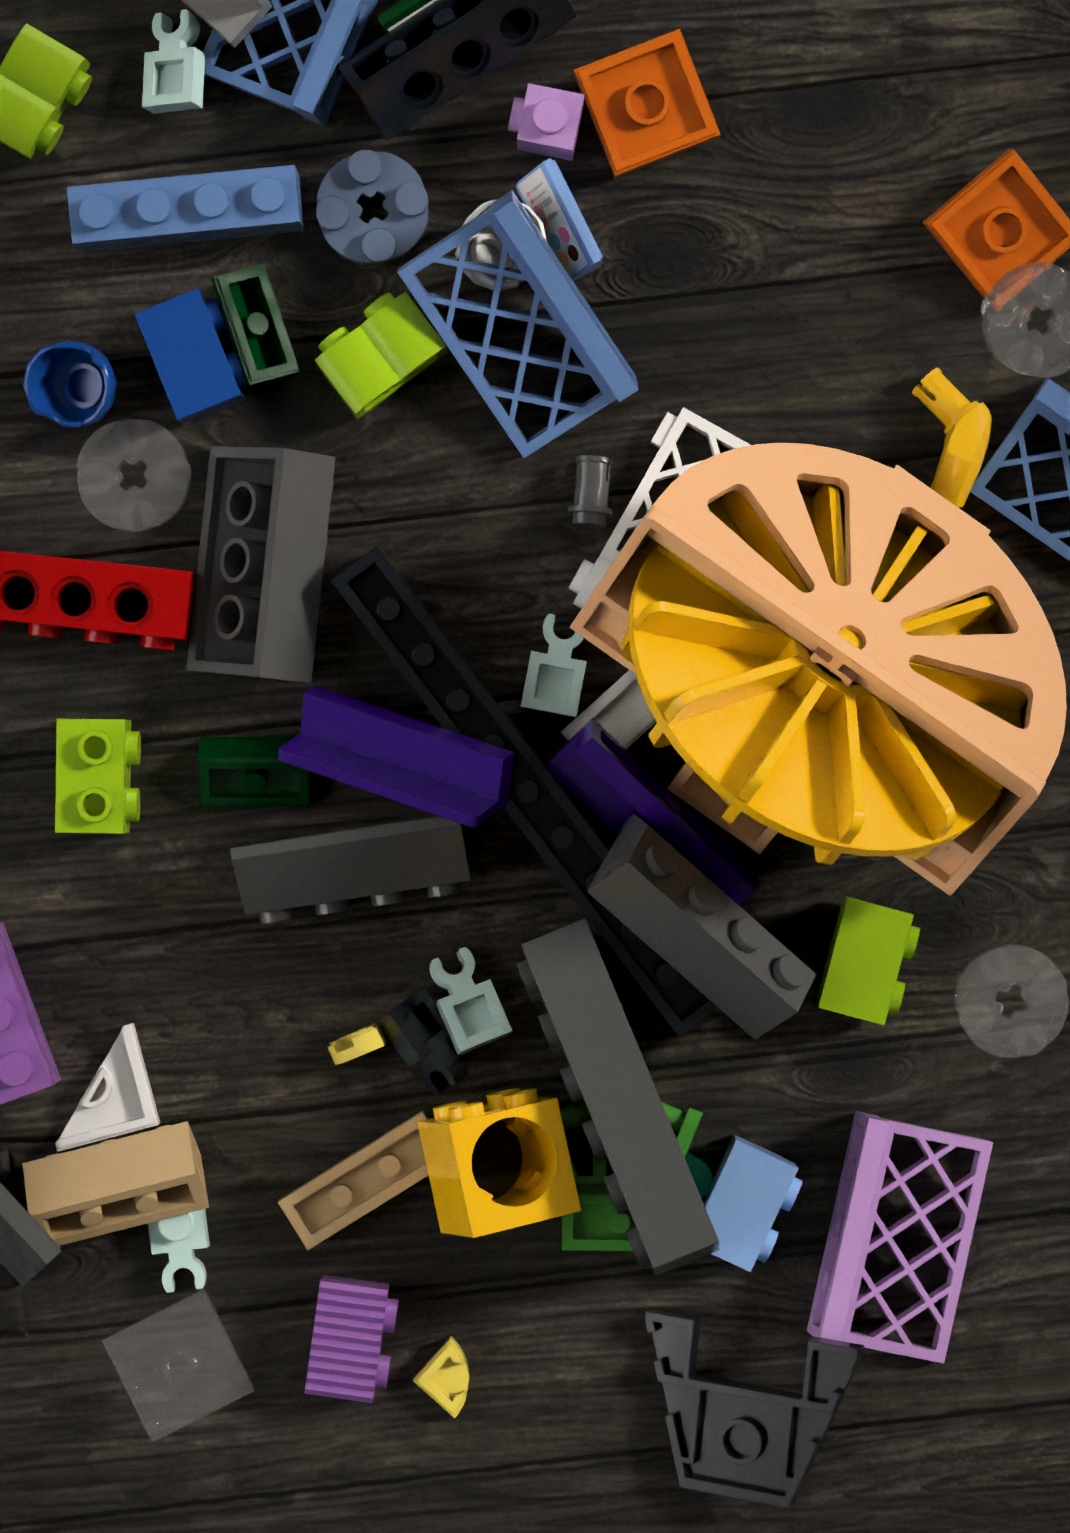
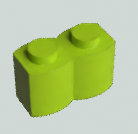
M27 23L14 40L0 66V142L28 159L35 161L40 152L48 155L53 150L64 128L62 124L58 123L62 112L69 103L77 106L89 89L92 76L87 74L90 63L85 57Z
M390 292L384 294L364 310L363 313L367 320L351 332L343 326L331 333L318 345L322 354L315 359L317 367L357 419L371 411L402 385L426 370L448 352L446 344L406 292L396 298Z

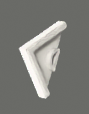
M134 1023L124 1025L121 1029L119 1036L96 1072L64 1131L55 1143L57 1152L160 1124Z

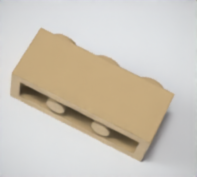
M188 1121L161 1126L151 1131L119 1139L106 1140L96 1145L61 1154H51L45 1158L22 1163L28 1213L59 1246L209 1208L202 1157Z

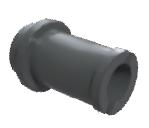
M580 455L576 457L574 505L569 506L567 511L568 514L573 515L572 525L583 528H605L607 518L613 516V510L608 508L612 459L594 455Z

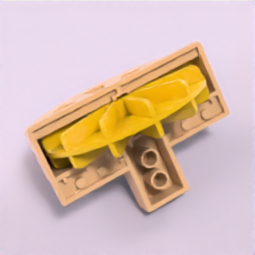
M799 443L756 444L717 454L689 468L674 480L651 506L569 627L636 674L646 703L657 722L648 735L650 741L655 748L672 745L685 761L667 788L680 799L758 854L762 853L779 832L789 838L814 846L815 859L818 863L832 865L842 853L858 856H894L949 896L956 891L1037 800L1058 756L1064 735L1067 711L1066 683L1061 657L1053 632L1042 607L1029 585L1008 556L989 536L991 530L900 466L896 465L893 469L869 458L839 449Z

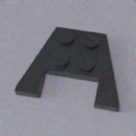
M657 1308L646 1311L645 1322L647 1332H652L657 1359L654 1361L657 1380L663 1384L669 1413L665 1416L680 1488L783 1508H789L795 1504L862 1358L864 1345L821 1337H813L808 1340L803 1394L697 1375L696 1363L701 1316Z

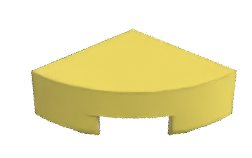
M373 1023L330 1042L328 1050L335 1065L381 1048L385 1046L387 1041L380 1025Z
M450 1336L413 1377V1382L453 1418H456L466 1401L470 1374L463 1350L456 1340Z

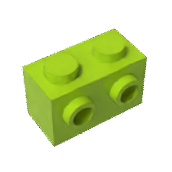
M57 719L55 833L125 834L130 833V822H139L140 790L139 788H130L131 765H140L141 735L140 731H131V720Z
M843 895L814 1005L820 1009L884 1026L888 1014L897 1016L905 990V983L897 981L902 958L912 960L920 933L919 927L912 926L914 915Z

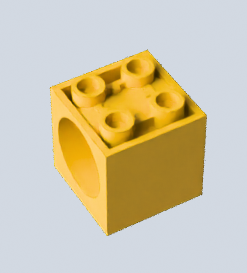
M519 1088L507 1089L487 1094L488 1105L484 1106L483 1102L467 1104L466 1101H458L433 1107L434 1118L417 1122L441 1233L476 1238L581 1211L558 1098L538 1097L536 1089L522 1091ZM501 1120L506 1124V1128L514 1133L519 1140L522 1150V1167L519 1177L512 1188L503 1196L492 1200L494 1196L479 1188L474 1179L472 1153L481 1133L494 1122Z

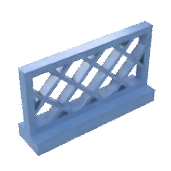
M271 0L275 10L265 14L244 38L253 63L233 72L215 66L222 47L228 44V42L212 29L203 50L205 53L204 76L299 113L305 119L325 126L345 80L337 66L356 54L378 0H331L327 11L323 3L324 0H297L283 7L280 0ZM316 5L322 20L317 34L296 43L286 17ZM279 21L289 47L260 59L250 34ZM310 50L304 63L301 53ZM294 57L300 75L290 96L272 89L265 69ZM257 73L261 84L247 79V77Z
M513 190L494 201L493 207L398 268L397 273L523 458H526L617 399L621 402L638 391L636 375ZM488 226H491L503 244L499 265L465 259L469 239ZM461 245L459 258L445 255ZM508 253L519 270L505 267ZM433 262L457 267L451 297L427 292L415 274ZM463 268L496 275L491 304L457 298ZM503 276L524 280L529 283L534 291L530 312L497 306ZM539 301H541L550 316L537 314ZM436 304L449 306L446 319ZM455 307L488 314L483 343L463 340L457 337L451 328ZM495 316L528 322L522 351L489 345ZM535 324L560 329L566 338L561 359L529 353ZM571 347L582 363L568 361ZM467 350L480 353L478 366ZM487 354L520 361L514 390L492 386L488 383L483 375ZM527 362L559 369L553 397L521 391ZM566 370L590 375L601 391L584 403L560 399ZM499 397L512 399L509 412ZM518 401L551 407L547 427L526 439L514 421ZM558 409L570 411L556 420Z
M1047 377L1035 393L1032 401L980 472L970 492L1070 561V546L1060 540V538L1070 537V529L1051 533L1039 525L1035 502L1068 496L1070 501V463L1068 457L1070 455V448H1067L1065 433L1070 435V392ZM1038 413L1057 426L1061 450L1027 456L1023 433ZM1018 441L1021 457L1005 459ZM1062 457L1067 489L1034 495L1028 463ZM1022 464L1028 496L1003 500L985 486L998 468ZM1029 503L1032 519L1013 506Z

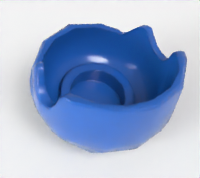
M64 341L42 347L27 363L23 388L29 406L36 415L47 417L65 428H80L102 420L114 405L117 377L108 358L100 350L86 343Z

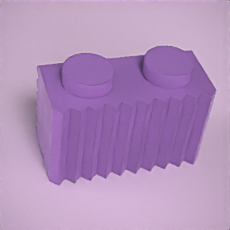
M322 1276L319 1284L305 1394L373 1403L375 1389H387L391 1356L380 1354L383 1332L394 1334L399 1303L397 1299L388 1298L390 1284L340 1276Z

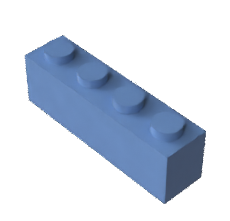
M295 165L67 187L72 244L80 253L305 231L300 177Z

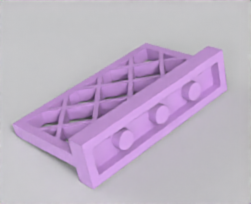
M855 1111L807 1326L809 1334L813 1337L860 1344L868 1349L944 1364L993 1142ZM894 1133L914 1137L925 1155L900 1173L889 1158ZM926 1140L943 1144L932 1151ZM957 1146L975 1150L971 1172L952 1184L938 1159ZM931 1165L944 1185L945 1190L919 1206L905 1181ZM887 1169L892 1178L883 1184ZM898 1187L913 1211L886 1228L877 1214L879 1199ZM967 1188L965 1199L963 1201L961 1196L959 1195V1192ZM952 1198L961 1213L959 1226L940 1239L927 1219L926 1214ZM919 1220L933 1245L907 1262L892 1237ZM875 1224L880 1233L871 1239ZM886 1242L900 1267L874 1284L864 1268L867 1254ZM955 1243L951 1257L946 1248ZM939 1253L949 1268L945 1284L927 1294L913 1270ZM904 1276H907L921 1300L895 1317L880 1292ZM861 1280H863L867 1289L859 1294ZM874 1298L888 1322L869 1335L850 1331L855 1309ZM942 1299L940 1311H938L934 1303ZM925 1309H928L937 1324L932 1347L912 1344L901 1325ZM895 1331L900 1341L884 1337Z

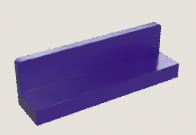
M317 685L304 692L300 734L279 747L278 751L279 761L469 827H478L507 805L509 800L514 752Z
M594 718L547 761V770L616 836H618L627 818L635 814L738 905L754 892L753 870Z

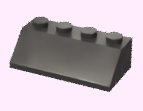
M210 446L187 671L311 683L313 662L315 660L325 551L328 541L327 532L331 495L334 485L335 457L287 448Z
M635 814L627 818L587 892L755 1040L798 1013L816 974Z
M440 816L230 848L245 915L259 913L260 924L294 919L292 908L314 904L316 915L350 910L348 899L371 896L372 906L405 902L406 890L427 887L429 898L462 893L461 882L472 880L464 825Z

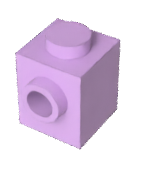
M528 83L525 98L514 97L508 126L509 131L518 132L517 150L573 161L584 108V94Z

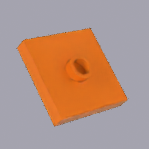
M680 29L574 70L576 81L581 94H584L585 104L614 179L718 139L721 136Z
M1011 148L922 222L993 310H998L1070 249V219L1017 152Z

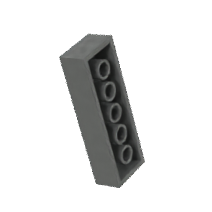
M586 918L521 944L526 960L516 963L531 1003L543 1000L547 1013L538 1016L553 1056L564 1051L569 1066L560 1069V1073L573 1106L577 1108L585 1104L591 1120L581 1124L596 1161L606 1157L609 1161L613 1173L605 1176L604 1180L618 1214L628 1210L630 1212L635 1228L626 1231L639 1267L642 1268L651 1264L655 1276H658L719 1251L718 1237Z

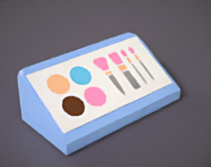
M549 158L543 161L516 184L517 191L523 203L530 206L543 222L547 243L574 281L601 268L603 256L555 159Z

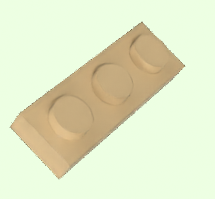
M423 1110L279 1199L278 1204L307 1250L428 1176L417 1124L418 1121L428 1119Z

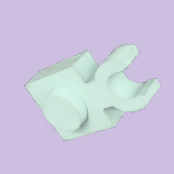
M187 9L181 10L180 25L174 32H172L173 20L165 14L155 13L152 21V31L155 38L159 41V51L145 52L142 107L153 114L203 108L205 53L196 47H191L200 34L201 25L199 17Z
M548 614L543 623V635L549 644L548 653L531 651L521 707L577 717L587 661L572 659L571 655L572 649L579 646L584 638L576 632L569 639L558 638L553 631L555 615Z
M466 947L460 948L457 952L458 960L462 965V971L458 974L452 975L447 973L443 969L439 957L433 959L430 963L432 979L437 985L447 989L449 992V996L439 999L436 1005L458 1056L506 1037L512 1032L491 979L475 985L472 979L475 961L472 953Z
M206 1209L148 1223L152 1255L168 1253L169 1263L162 1273V1284L167 1293L175 1291L176 1282L174 1274L180 1268L189 1269L194 1274L196 1289H203L207 1279V1272L204 1264L195 1257L194 1249L208 1248L210 1246Z

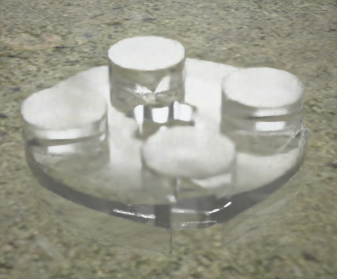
M1051 262L1028 263L1009 271L994 285L991 293L984 297L981 304L983 335L989 350L1002 365L1025 376L1051 378L1064 374L1070 370V272ZM1036 307L1043 311L1050 308L1053 316L1049 317L1046 321L1049 330L1044 334H1041L1036 329L1028 330L1027 322L1031 319L1030 312Z
M142 419L118 420L100 427L84 443L77 462L78 490L81 500L88 511L100 522L111 528L135 533H142L149 529L160 527L171 520L181 509L187 498L192 476L185 450L177 438L161 425ZM141 460L147 465L143 475L148 482L142 489L134 485L126 491L120 485L124 475L119 469L125 462L135 466Z
M1018 944L996 946L971 959L959 974L953 995V1003L959 1024L970 1041L985 1052L1004 1058L1031 1056L1042 1051L1062 1030L1069 1009L1067 983L1062 973L1041 952ZM1012 985H1018L1022 988L1020 997L1027 1001L1023 1011L1015 1010L1011 1017H1005L1001 1014L1003 1005L995 1001L996 995L999 991L1009 992Z

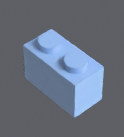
M733 1135L713 1178L711 1188L703 1200L719 1240V1251L711 1253L712 1255L751 1272L756 1260L763 1263L767 1261L779 1232L771 1229L780 1208L788 1212L790 1211L803 1182L795 1177L799 1169L795 1162Z

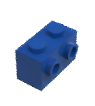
M197 288L135 313L176 419L182 425L245 400L240 387L246 384L241 365L235 351L229 354L226 353L219 333L228 329L216 298L206 301L202 292Z

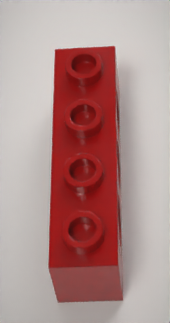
M0 551V632H5L6 622L29 624L28 635L62 639L63 628L85 630L84 641L118 645L119 634L141 636L140 647L174 651L175 640H190L197 574L192 571ZM26 578L34 587V599L27 608L15 610L7 600V590L15 580ZM83 584L91 594L90 607L82 615L71 616L63 606L64 594L71 586ZM133 590L141 591L148 601L147 612L139 621L127 622L119 612L120 600L127 592Z

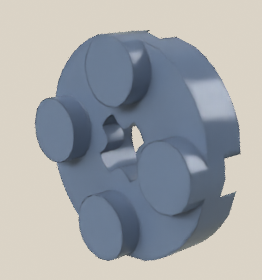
M360 150L336 163L324 177L317 194L316 217L327 243L337 254L358 265L374 266L373 264H385L390 261L400 260L417 247L429 223V198L421 177L405 160L387 152ZM376 194L385 197L382 206L388 212L387 217L383 221L376 217L372 218L369 223L362 221L360 217L363 209L358 204L364 196L372 199Z

